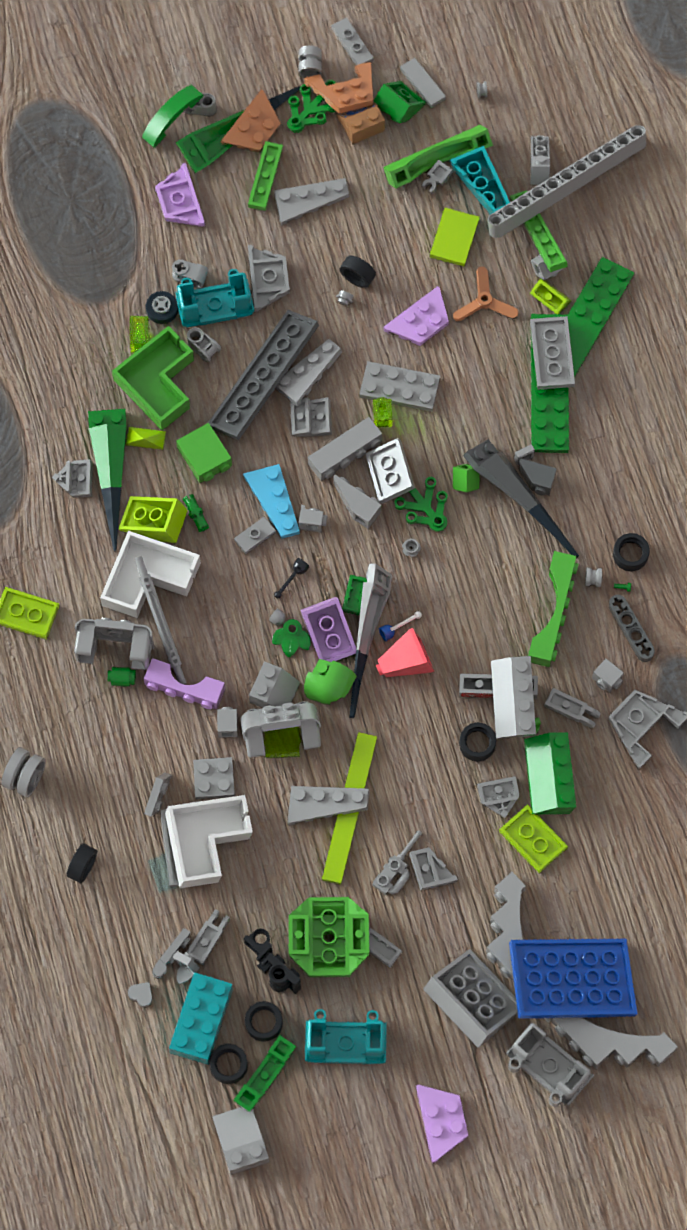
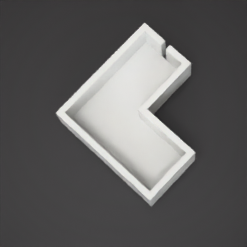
M128 531L100 597L102 606L138 618L146 599V594L139 579L141 576L135 562V558L140 556L143 558L147 573L151 575L154 586L187 597L193 583V578H195L201 564L200 555Z
M245 795L168 806L165 816L180 888L218 883L222 874L216 844L250 839L253 831L250 816H247L248 807Z

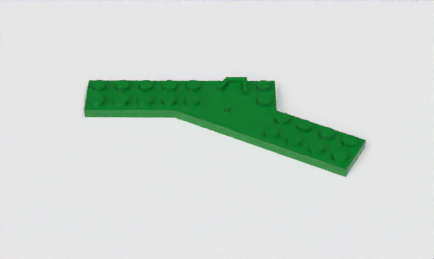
M601 257L569 314H531V319L567 316L574 378L635 273L604 257ZM531 336V444L535 449V453H569V387L537 390Z

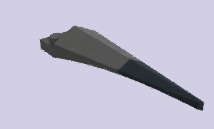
M489 439L463 455L476 472L488 479L522 506L571 555L576 556V558L579 556L504 453L498 452Z

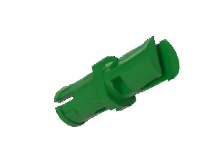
M189 494L190 498L188 499V496H185L183 502L189 510V517L193 519L198 531L204 532L209 528L203 515L204 511L198 506L194 498L195 496Z

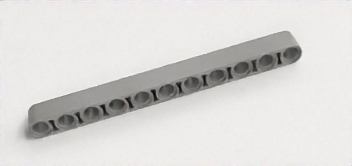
M640 125L631 127L492 213L488 217L490 236L494 238L502 237L646 147V129Z

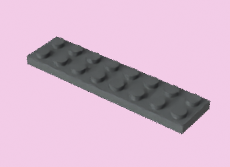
M290 310L286 311L208 422L213 430L240 440L318 328L319 324L316 320Z

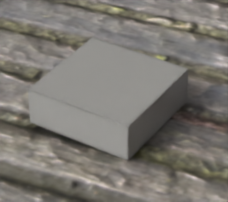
M532 444L515 452L514 460L517 465H519L520 458L530 460L534 457L535 449Z

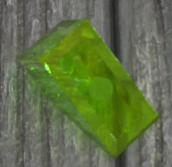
M129 316L131 352L135 353L150 341L148 316Z

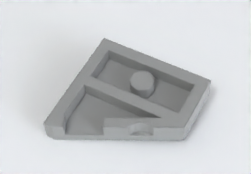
M164 772L156 777L144 814L153 816L156 812L159 813L162 806L161 800L168 789L172 777L171 774Z
M429 847L410 852L409 855L421 891L458 881L456 875H452L448 871L446 865L436 857V854Z

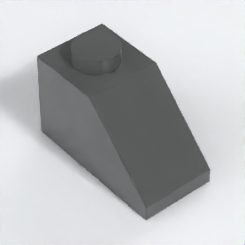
M520 458L518 469L531 491L538 495L550 496L557 468Z

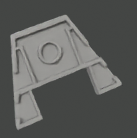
M634 690L612 712L608 719L637 768L641 769L652 755L638 741L662 716L679 729L687 721V712L680 711L670 704L666 705L657 701L658 699Z

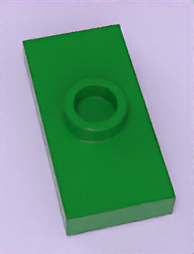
M350 575L342 606L343 612L360 616L363 582H367L366 578Z

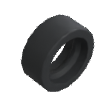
M353 255L347 256L339 268L340 273L346 280L361 288L369 287L376 276L374 268L369 263Z
M628 533L622 535L614 544L613 558L615 563L625 571L633 572L640 570L648 561L649 544L644 537L638 534ZM626 543L639 545L642 549V557L635 562L623 559L620 554L622 545Z
M476 722L469 724L463 729L460 735L459 746L466 758L479 762L492 756L497 739L495 732L490 726L485 723ZM478 731L487 735L489 746L485 751L478 753L468 748L466 740L472 732Z
M84 843L81 844L69 864L67 877L79 883L84 882L94 865L98 851Z
M266 1001L257 1002L250 1006L244 1019L248 1034L255 1040L262 1042L271 1041L276 1038L283 1026L282 1013L279 1008L273 1003ZM260 1010L270 1011L276 1019L274 1028L267 1033L256 1031L252 1025L253 1016Z
M235 1044L220 1045L210 1056L209 1065L211 1073L216 1080L223 1084L237 1083L247 1073V1056L242 1048ZM227 1052L236 1054L241 1062L238 1072L230 1076L223 1075L217 1068L218 1058Z

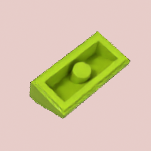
M542 278L539 279L530 292L532 296L556 314H560L572 301Z

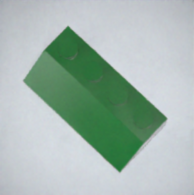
M550 732L525 739L524 745L532 815L570 814L576 808L568 732Z

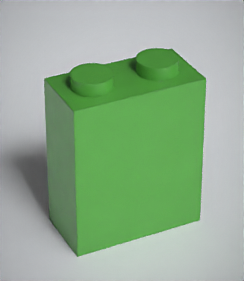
M209 423L176 440L177 449L199 483L211 480L214 475L219 472H226L232 466V459Z

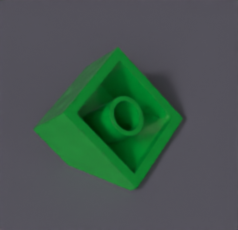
M402 81L383 84L373 100L378 105V108L391 116L390 118L396 123L409 121L427 103Z

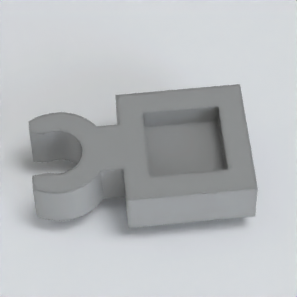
M438 160L427 173L430 179L425 180L422 183V187L425 189L428 185H432L429 191L433 194L437 189L436 185L440 184L443 186L452 175L453 170Z

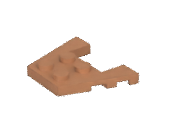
M370 62L355 65V72L359 78L326 86L320 74L305 78V85L312 87L314 93L321 95L325 102L339 114L373 105Z

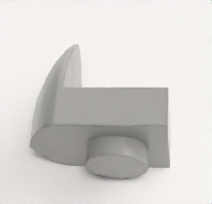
M176 951L173 959L180 966L177 972V982L181 984L190 980L194 972L197 973L199 967L194 962L195 958L187 952L182 954Z

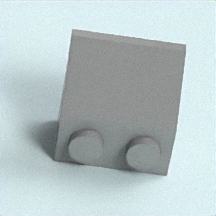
M264 661L250 691L249 701L262 708L292 703L300 681L284 669Z

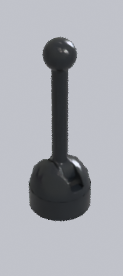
M300 558L296 559L293 564L294 572L280 590L274 593L275 598H281V593L297 574H304L309 569V565Z

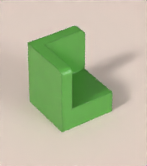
M463 464L453 467V489L463 492L479 489L480 474L471 465Z

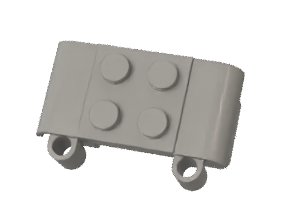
M110 618L96 620L81 619L76 623L74 653L77 662L94 663L99 639L132 643L130 651L131 668L148 669L151 650L154 649L152 631L148 626L134 624L129 620L112 621Z
M302 701L297 704L285 703L282 706L276 707L265 706L259 710L250 709L241 717L243 738L246 742L247 754L251 758L265 756L262 734L264 731L300 726L304 750L321 746L319 731L321 723L317 707L312 703Z
M534 1023L528 1026L506 1052L510 1058L508 1064L509 1071L516 1073L522 1068L551 1093L549 1104L553 1107H557L561 1103L569 1106L594 1076V1074H591L590 1069L579 1060L576 1061L548 1036L546 1037V1033ZM516 1063L518 1066L513 1067L511 1064ZM556 1097L559 1099V1101L555 1102L552 1100V1098Z

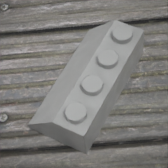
M531 656L492 660L491 671L496 739L535 736Z

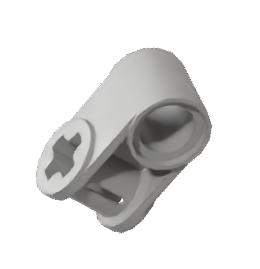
M202 93L204 96L192 109L188 106L184 113L204 116L214 115L217 111L215 97L210 93Z
M180 259L172 264V276L175 281L181 282L184 278H190L193 282V287H203L208 273L207 267Z
M194 327L187 332L188 346L205 362L209 363L210 358L216 352L221 351L220 345L200 328ZM192 337H199L200 339L197 340V341H194V340H192L191 338H192Z

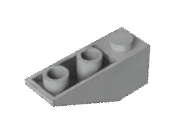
M542 135L531 136L530 184L539 185L549 179L550 174L549 137Z
M334 475V486L352 519L369 529L381 513L379 500L374 497L370 498L361 488L353 487L344 477Z

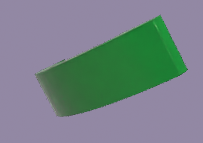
M192 85L180 90L157 111L146 127L142 138L155 148L167 136L164 132L188 106L192 109L204 95Z
M279 1035L262 1063L247 1084H244L233 1102L251 1112L278 1077L296 1046Z

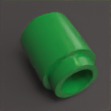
M112 667V670H108L107 680L111 682V686L130 687V685H135L136 670L131 669V667Z

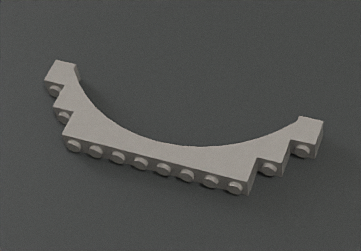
M511 872L494 888L495 898L501 904L504 902L505 905L490 918L491 928L497 934L500 932L501 935L487 946L486 956L493 964L496 962L501 967L500 972L506 978L510 977L514 981L509 942L511 940H523L520 924V900L526 886ZM544 1018L547 1022L551 1021L556 1026L554 1028L561 1037L565 1036L570 1041L568 1043L575 1052L579 1051L584 1056L582 1058L589 1067L593 1066L595 1069L612 1054L615 1055L614 1059L619 1065H624L628 1068L644 1052L647 1054L645 1055L647 1060L659 1067L678 1048L664 1032L658 1036L629 1035L602 1028L583 1018Z

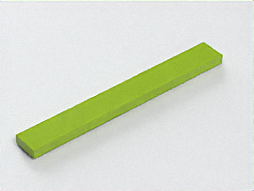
M358 732L345 788L365 789L377 736ZM359 812L345 815L338 814L322 881L342 884Z

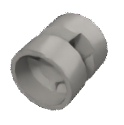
M304 46L300 48L299 76L304 79L318 74L321 76L322 50L317 46Z

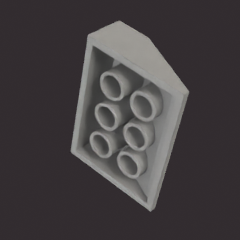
M471 949L432 976L423 989L478 1048L518 1014L516 997Z

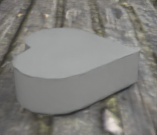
M150 983L135 984L129 987V998L132 1001H137L141 1007L151 1005Z

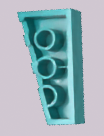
M484 146L450 160L452 170L490 215L510 203Z

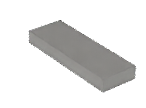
M415 58L400 66L401 72L430 108L446 99L444 93Z

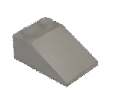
M240 1107L212 1116L230 1175L269 1163L268 1154L253 1110L248 1112Z

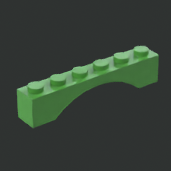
M478 125L384 166L383 169L388 183L394 188H398L413 181L417 176L432 168L438 160L443 163L482 146L485 149L489 148L493 144L488 129Z
M557 551L553 553L549 577L553 582L556 592V608L548 625L532 638L528 656H531V663L550 667L551 661L555 662L557 650H554L555 643H560L562 633L558 631L560 626H564L566 615H563L564 608L568 609L570 602L567 594L568 591L572 592L574 580H571L572 574L577 573L579 563H575L576 556Z

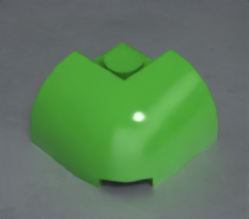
M319 659L313 672L308 671L304 693L308 699L323 704H330L341 697L345 698L357 676L352 670L334 660L328 662Z

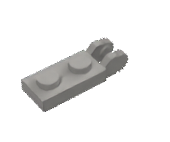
M552 688L544 704V707L578 723L581 722L590 728H594L596 724L584 717V712L595 718H599L601 715L598 710L588 706L587 703L555 688Z
M217 909L214 910L209 920H206L187 953L195 958L194 961L201 965H204L231 918L226 915L219 927L215 926L213 923L220 913Z
M183 928L156 963L155 967H153L152 974L154 978L159 979L163 977L167 972L166 966L168 963L172 965L175 962L173 956L176 951H179L181 947L184 949L191 941L189 938L191 932L186 928Z

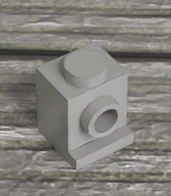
M301 505L299 530L322 532V526H326L327 515H324V512L319 509H305V505Z

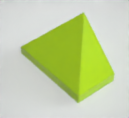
M129 427L126 445L163 450L166 431Z

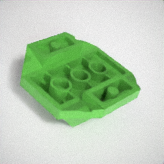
M309 897L289 914V957L308 977H350L369 956V914L349 897ZM331 934L334 936V940L327 942L324 940V936Z

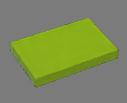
M444 208L429 257L465 267L480 217Z
M5 587L0 599V625L47 640L60 605L57 602Z
M528 804L499 829L501 835L538 873H541L568 848L564 841L538 815H532V809Z

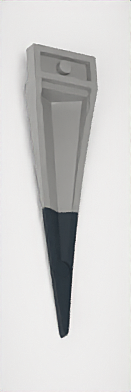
M369 564L368 571L366 572L367 582H363L354 673L357 677L352 687L349 718L355 717L368 653L391 591L392 574L377 564Z

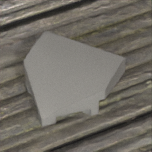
M91 459L72 462L68 460L66 466L58 474L55 473L52 476L73 498L92 497L93 462Z
M516 776L477 784L481 804L506 818L512 806L519 798Z

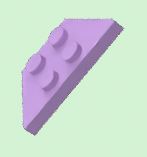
M183 163L178 171L174 174L171 173L167 176L166 180L161 181L155 186L165 221L203 227L205 222L187 165Z
M438 286L385 325L383 330L386 333L392 332L397 334L399 338L410 340L419 346L424 344L449 324L440 288Z
M416 1085L431 1161L435 1163L468 1137L459 1095Z

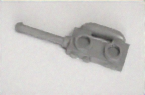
M420 830L416 831V834L401 854H398L397 857L394 855L389 858L388 864L383 866L384 869L373 881L372 886L384 895H387V893H398L409 879L408 865L403 860L404 856L422 835ZM399 874L401 877L393 886L391 882Z

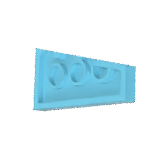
M280 465L244 473V479L248 482L263 510L269 516L281 539L300 534Z

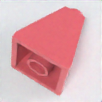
M413 628L409 629L378 659L379 664L376 665L379 674H384L385 677L434 672L422 640Z

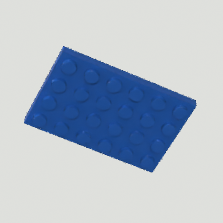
M627 939L511 940L509 942L519 1019L635 1017L637 1015Z

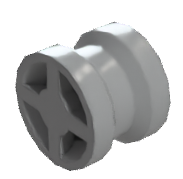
M586 567L585 586L595 585L596 587H601L602 568L592 570Z

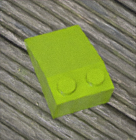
M130 496L119 530L126 533L131 531L160 542L176 543L188 510L176 498Z

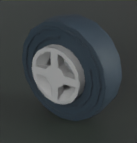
M155 292L146 301V314L155 323H169L177 316V300L169 292Z

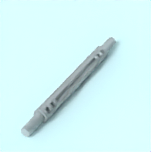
M142 556L137 557L135 562L141 576L139 579L146 594L166 655L168 656V661L171 668L174 669L178 682L186 684L187 682L181 668L182 663L155 591L151 575L147 573Z

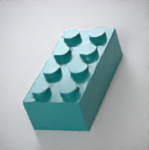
M194 972L169 1046L171 1054L209 1065L210 1056L213 1053L233 992L232 983Z

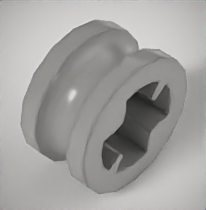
M477 82L478 98H481V96L487 98L486 82H483V84Z

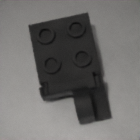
M260 928L256 929L249 936L246 935L244 943L258 955L256 957V960L259 962L257 968L261 969L264 974L269 970L271 988L276 992H284L289 988L297 994L301 989L300 974L295 969H289L285 966L286 962L278 954L276 956L273 955L268 931ZM258 934H264L267 939L264 943L260 944L255 941V937Z

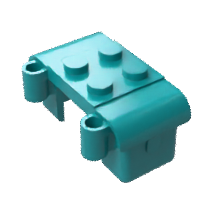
M231 269L228 272L229 283L195 290L190 278L182 279L181 284L177 286V292H175L182 326H202L252 315L254 313V306L246 274L239 273L237 269Z
M318 1009L314 1013V1019L306 1021L305 1061L310 1063L384 1064L386 1063L387 1022L379 1021V1014L375 1010H370L367 1013L366 1023L326 1022V1012L323 1009ZM318 1015L324 1016L322 1019L317 1018ZM370 1016H375L376 1019H375V1020H371L369 1017H370Z

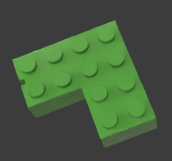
M168 326L112 370L113 380L161 431L190 409L189 398L170 379L194 361L193 350L183 340L180 341V337Z

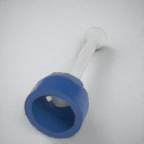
M416 611L413 616L394 627L384 625L379 628V633L384 641H388L394 637L396 629L414 619H420L422 614Z

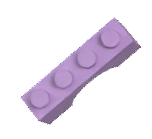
M153 658L144 677V683L150 690H161L168 696L182 697L184 701L199 703L206 709H218L225 691L224 682L207 676L201 682L194 685L181 684L172 676L170 664Z

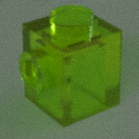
M385 397L373 399V422L377 427H392V399Z

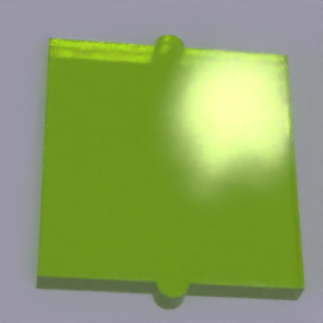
M299 726L265 731L264 745L266 758L300 757L299 744L301 739H299Z

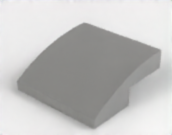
M328 397L315 400L302 398V403L298 407L290 401L293 436L308 437L332 434L331 404Z

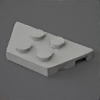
M248 245L254 309L257 312L290 293L285 256L273 254L267 250L261 251L255 249L252 245Z

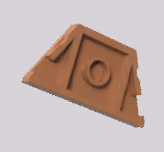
M262 89L220 143L235 145L241 149L247 148L255 152H259L262 149L265 141H268L281 124Z

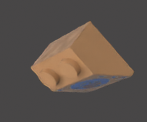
M374 103L372 106L337 114L352 145L385 131V119L378 106Z

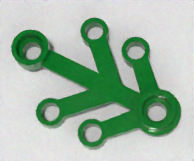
M333 80L326 81L325 85H332L336 82ZM305 84L300 87L304 110L300 115L298 111L300 105L299 98L292 96L288 100L292 117L287 121V126L294 133L301 132L304 126L323 125L327 121L324 112H336L328 104L319 106L324 100L321 95H318L311 102V87H307ZM316 114L313 118H307L309 115Z
M428 477L425 480V498L422 497L416 488L409 491L417 503L408 502L402 497L396 498L395 508L397 510L425 512L428 516H417L415 512L410 511L406 514V522L408 524L429 525L436 532L443 531L447 527V518L443 515L444 505L448 498L445 491H439L436 495L438 502L436 513L431 508L433 490L436 487V479L434 477ZM432 481L434 484L428 485L427 482ZM443 495L445 499H439V496ZM398 502L404 503L402 506L397 505ZM409 516H414L415 519H414V520H409L408 517H409ZM435 520H440L441 523H440V524H436L434 521H435Z

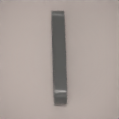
M621 595L612 596L609 601V609L636 656L642 662L652 660L655 649L628 602ZM615 601L621 602L620 608L623 611L622 613H620L618 606H613ZM624 616H629L632 619V623L624 624L621 619ZM638 632L642 638L638 641L633 640L631 634ZM643 642H645V643L643 644L644 649H645L646 651L649 650V656H647L646 654H643V655L641 654L642 651H643V648L641 647V644H642Z

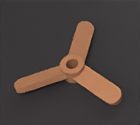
M483 266L479 267L476 271L477 299L453 313L455 321H461L481 308H489L512 319L518 316V310L515 307L492 298L489 290L488 270Z

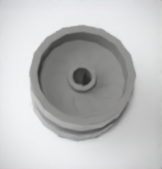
M18 747L7 763L1 785L9 790H14L17 787L18 794L29 797L42 777L46 759L37 754L30 756V751Z

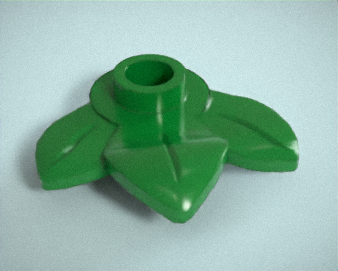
M290 619L284 623L283 628L275 631L272 644H282L285 655L291 657L299 647L309 650L310 637L308 633L302 630L299 621ZM294 625L296 627L295 632H290L289 626Z

